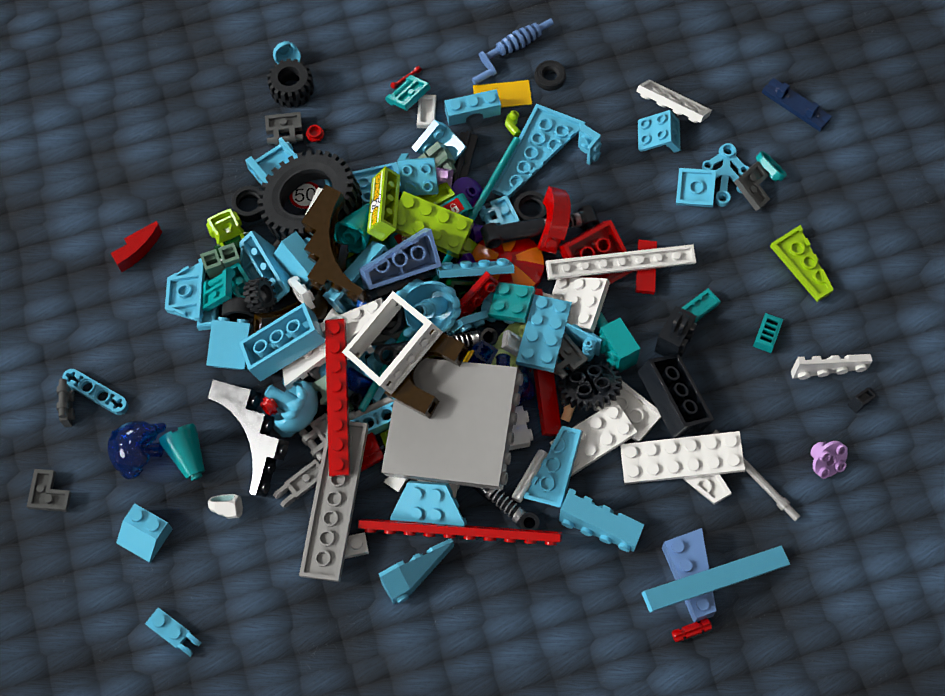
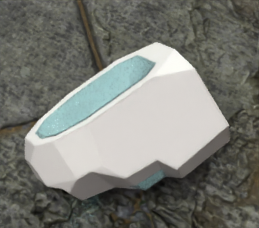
M219 495L208 500L209 509L218 515L228 519L240 518L242 515V499L238 495Z

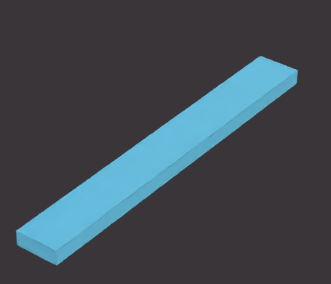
M781 545L642 592V596L651 613L790 565Z

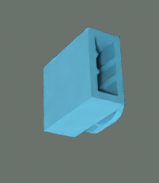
M295 231L281 241L273 256L290 277L298 276L301 280L300 284H305V286L310 288L311 281L307 276L316 264L308 259V254L304 250L310 238L302 239Z

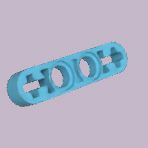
M68 369L64 372L62 379L67 380V384L72 390L116 415H122L127 412L128 403L123 396L75 369ZM70 376H75L79 383L77 384V382H75L74 380H69L68 378ZM91 383L93 385L92 389L88 392L83 391V386ZM107 392L108 397L106 400H98L99 394ZM112 400H114V402L118 404L121 403L123 406L121 408H116V406L112 403Z

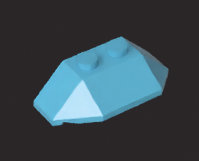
M250 231L239 242L242 268L249 280L260 277L268 278V281L272 282L271 286L275 287L273 291L276 292V295L274 297L277 298L278 302L290 291L288 279L291 277L273 256L276 251L275 247L255 231Z

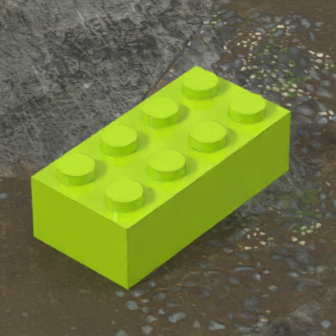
M403 191L398 203L397 225L394 232L409 238L423 228H429L432 230L437 250L459 259L474 226V220Z

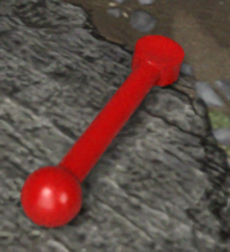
M417 66L414 71L397 82H392L391 88L396 89L397 85L405 81L409 75L420 73L422 68Z

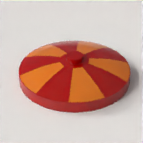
M530 238L502 243L494 249L486 248L482 240L472 252L475 262H479V260L497 261L500 258L510 260L514 265V273L492 275L499 282L536 288L542 280L544 257L542 251L537 248V244Z

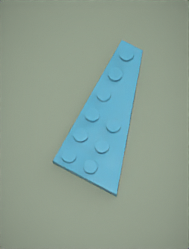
M536 104L519 136L520 142L493 187L492 193L502 197L507 195L510 199L579 132V128L583 124L585 125L586 122Z

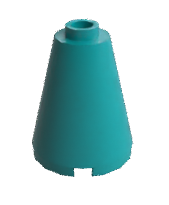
M365 204L339 221L335 226V240L347 244L349 252L360 253L366 249L372 236L367 233L370 204Z
M193 423L181 426L173 433L170 431L158 439L160 445L186 479L191 478V481L202 477L205 469L197 427Z

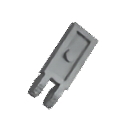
M317 459L297 472L275 491L273 496L276 499L282 497L288 490L292 493L281 502L280 505L283 508L288 507L296 499H299L316 486L320 463Z

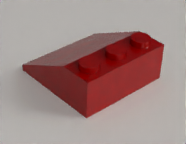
M612 220L603 221L558 247L563 259L627 252ZM633 271L583 276V278H605L611 284Z

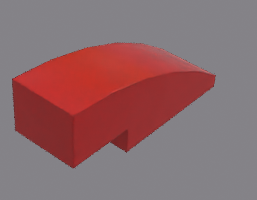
M157 221L124 238L126 245L111 253L121 272H124L142 259L157 242L162 234Z

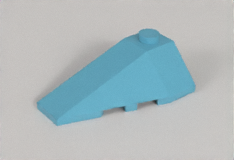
M452 538L429 548L425 555L415 554L408 563L405 564L402 560L379 573L381 583L393 604L397 602L401 604L409 599V595L416 590L454 547Z

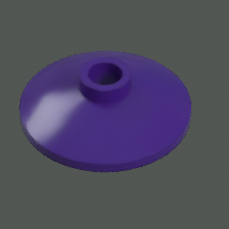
M461 177L452 184V190L455 195L463 193L472 207L475 206L483 192L479 183L469 177Z

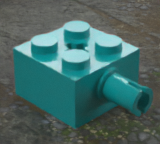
M600 312L596 324L600 330L599 338L602 339L600 353H604L607 357V363H610V367L615 366L616 371L620 373L637 364L640 347L621 318L608 323L603 313Z

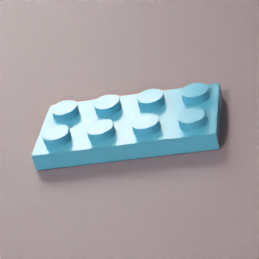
M534 294L516 358V365L554 373L572 302Z

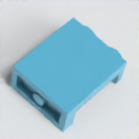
M282 137L278 139V146L258 159L254 160L250 156L245 160L248 170L261 185L262 183H268L265 178L268 174L273 176L271 170L274 167L277 169L281 168L280 162L288 163V157L293 156L294 159L298 158L297 154L293 152L292 145L288 141L285 142Z
M218 317V320H212L207 366L248 371L239 342L250 336L253 325L248 323L249 320L237 319V322H231L230 318Z

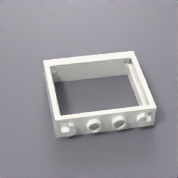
M392 291L342 353L380 387L392 394L443 331ZM401 307H403L421 321L423 325L379 377L359 358Z

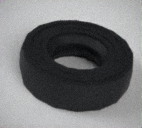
M544 61L536 67L534 73L535 82L543 90H557L565 83V68L557 61ZM547 71H554L557 77L554 80H547L543 75Z

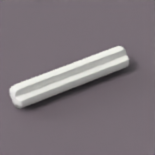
M539 449L512 494V499L516 502H522L523 496L530 488L534 476L537 475L544 458L548 455L546 451Z

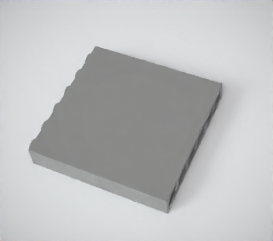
M423 359L415 368L414 383L416 387L435 396L440 402L429 419L394 401L381 473L389 477L503 490L504 485L508 481L506 468L511 461L509 448L514 442L512 429L513 425H516L517 422L515 410L516 405L520 403V393L518 391L519 386L523 384V374H521L518 367L462 362L459 367L447 360Z

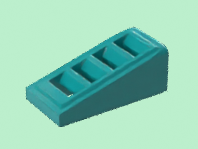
M765 313L753 347L771 353L783 319ZM767 320H770V321L776 322V323H778V324H777V325H774V324H771V323L766 322V321H767ZM766 325L768 327L774 328L775 331L765 328L764 326ZM764 331L773 334V337L762 332ZM760 337L771 340V342L760 339Z

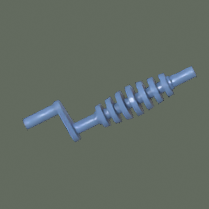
M550 18L539 25L533 23L531 26H525V29L522 27L519 30H515L512 34L507 35V38H503L501 42L496 43V48L487 53L481 51L479 57L488 70L473 77L472 82L477 84L492 75H496L497 72L489 59L498 54L504 56L506 52L510 54L513 50L517 51L519 48H524L525 45L534 41L536 36L540 37L544 29L554 25L553 20Z

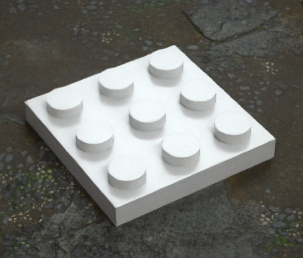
M574 277L557 279L550 298L572 302L567 323L578 325L585 332H594L610 282L605 278Z

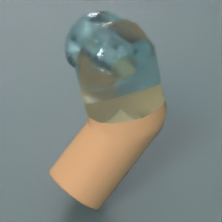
M561 399L564 409L561 419L570 422L575 407L571 408L570 403L565 404V399Z

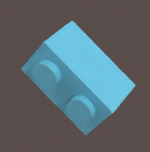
M134 503L122 522L116 543L151 563L173 529L168 522Z

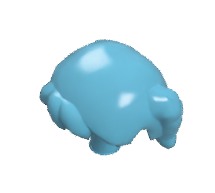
M415 279L396 292L398 296L443 332L449 331L461 314V303L456 296V291L442 282H424L420 279ZM403 308L405 321L409 326L404 330L403 335L405 337H413L418 329L422 327L423 323Z
M297 380L293 383L294 386L289 390L286 389L285 392L273 386V384L267 388L264 397L273 398L278 405V413L271 416L275 417L273 429L281 437H291L296 432L305 429L316 415L319 405L318 391H315L311 382Z

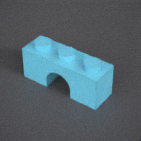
M497 89L444 101L449 126L466 123L467 117L472 114L480 113L483 115V119L501 115V103Z

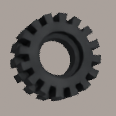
M260 277L249 280L243 288L246 291L243 292V296H246L244 301L248 303L246 306L255 314L273 310V307L276 305L274 303L277 302V298L274 297L276 292L273 291L275 287L271 286L272 282L268 281V278Z

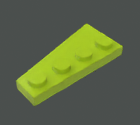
M799 225L771 243L770 247L811 296L819 302L831 294L834 289L824 270L821 269L818 263L819 260L816 254L813 253L810 247L811 244L808 238H805L803 229Z

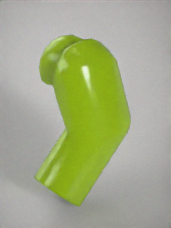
M512 110L507 115L505 126L514 137H517L521 133L516 126L519 113Z

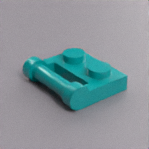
M409 75L399 88L385 97V100L390 105L394 104L407 111L431 87L428 82Z
M231 267L224 269L215 278L203 282L202 310L209 312L232 298V278L235 276V271Z

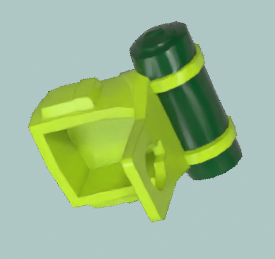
M231 208L207 219L206 226L210 236L216 239L217 245L214 246V249L217 250L219 258L221 256L218 248L231 243L235 244L237 252H241L239 242L249 233V231L244 232L241 228V219Z

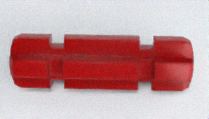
M705 618L700 620V623L694 622L682 627L681 630L678 628L671 632L673 640L675 642L683 641L685 637L688 639L701 634L703 630L704 632L711 630L712 625L710 620Z

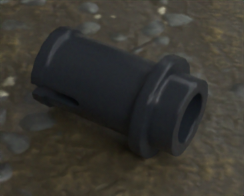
M353 393L350 396V402L355 405V409L358 411L363 397L360 393Z

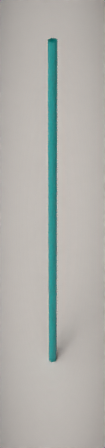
M514 137L468 218L476 219L519 144L520 139L518 137ZM446 254L442 263L451 262L453 256ZM436 275L431 281H440V278ZM407 324L405 325L403 331L398 337L396 343L406 341L407 337L403 335V332L406 328L409 327ZM383 364L377 375L380 377L389 365ZM375 381L371 384L358 407L362 412L366 411L379 388Z

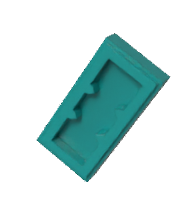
M707 288L683 306L682 309L696 315L695 322H697L720 305L721 301Z

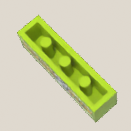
M386 166L372 178L367 233L381 241H384L396 230L400 175Z

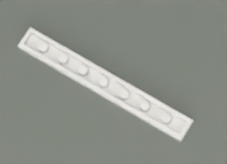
M694 244L547 260L545 263L548 280L690 265L696 263Z

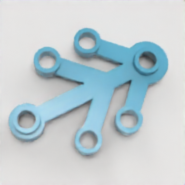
M730 143L722 145L719 148L718 155L704 161L702 164V169L712 170L714 165L723 160V165L716 170V179L721 176L720 191L717 192L715 197V203L720 207H725L730 202L731 196L727 192L729 178L734 182L743 174L741 170L746 171L749 168L736 156L737 150ZM730 162L739 169L738 175L730 167ZM736 187L737 192L742 193V192L739 190V188Z

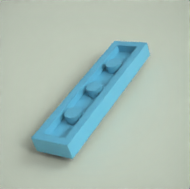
M505 258L497 259V261L479 260V262L475 263L461 261L460 264L443 262L441 263L442 266L436 268V274L439 278L480 276L486 271L491 275L514 273V265Z

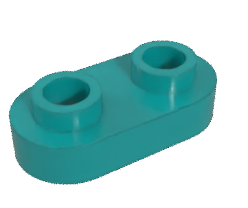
M760 151L756 156L757 161L769 172L768 175L772 180L782 181L787 176V173L766 152Z

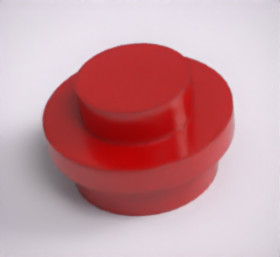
M311 125L306 131L307 139L311 142L321 141L324 137L323 129L318 125Z
M263 398V402L260 405L264 412L269 416L277 414L278 405L273 398Z

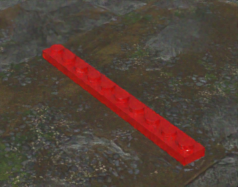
M367 518L358 521V528L364 529V532L368 533L384 530L385 534H396V531H404V535H416V532L424 533L423 536L436 537V534H444V538H456V535L464 536L463 539L475 540L477 536L484 537L485 541H496V538H504V542L511 543L516 542V539L524 540L526 544H536V541H545V545H557V542L562 541V532L470 525L455 526Z

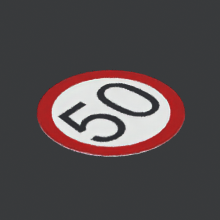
M313 182L301 185L289 196L291 203L298 208L308 209L318 185Z

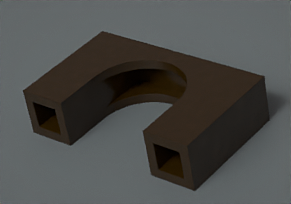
M442 333L392 394L387 391L384 393L394 401L430 419L440 401L435 396L416 387L414 383L415 368L423 359L432 356L441 357L460 367L469 348L464 343Z

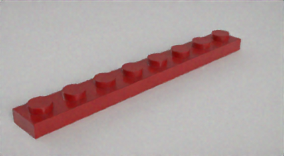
M325 320L329 476H350L347 356L342 353L347 347L346 320Z

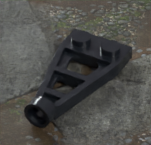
M436 268L404 278L379 289L373 288L369 290L365 288L364 291L368 296L366 302L369 303L381 297H387L392 291L397 292L403 289V287L415 279H420L424 282L429 281L437 275Z

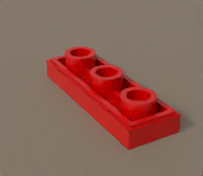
M638 240L637 251L657 248V241ZM656 268L636 271L635 293L654 295Z
M486 271L460 299L461 314L456 321L470 315L500 283L489 272Z

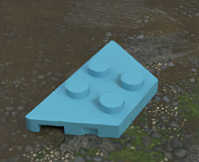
M200 258L198 259V264L191 268L186 266L180 272L167 277L165 310L167 313L202 322V285L205 282L206 271Z
M410 480L407 482L390 517V520L455 526H465L467 524L466 519L462 517L458 509L460 506L453 497L449 483Z

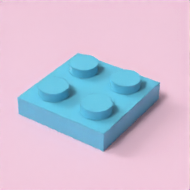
M679 168L676 205L713 207L716 170Z

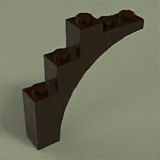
M325 185L301 221L305 231L312 236L304 250L308 254V259L316 263L307 277L311 281V286L318 291L323 289L328 292L332 288L338 293H341V291L346 293V296L352 301L357 302L359 300L364 303L368 297L367 294L342 272L335 255V226L346 199L342 192Z
M334 241L335 255L344 273L346 270V258L349 255L348 245L340 241ZM312 287L310 291L315 298L312 301L315 308L311 310L315 313L317 319H325L329 306L327 300L322 295L326 291L323 289L318 291ZM297 300L276 311L254 314L253 333L302 303Z

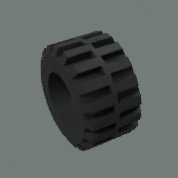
M287 59V61L281 60L279 64L275 63L273 65L274 68H270V74L267 76L270 93L274 101L280 103V106L283 107L287 105V108H291V106L299 107V104L304 105L305 100H310V95H313L314 89L309 67L305 66V63L302 61L298 62V59L293 61L291 59ZM288 81H298V83L292 86L284 85Z

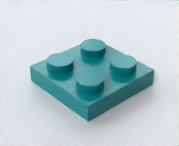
M500 282L496 286L488 311L489 318L526 323L535 294V287Z

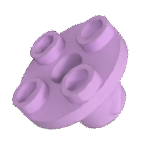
M826 441L816 443L811 449V456L814 458V472L822 479H826L837 472L844 471L848 448L840 441H831L827 444Z

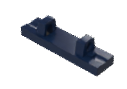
M772 78L762 90V94L818 131H821L831 120L832 116L820 109V105L815 102L811 103L791 90L790 85L785 82L782 84L775 78Z

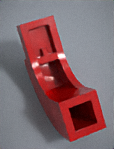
M549 186L542 202L547 210V218L537 248L541 251L556 254L561 240H565L571 202L566 190Z

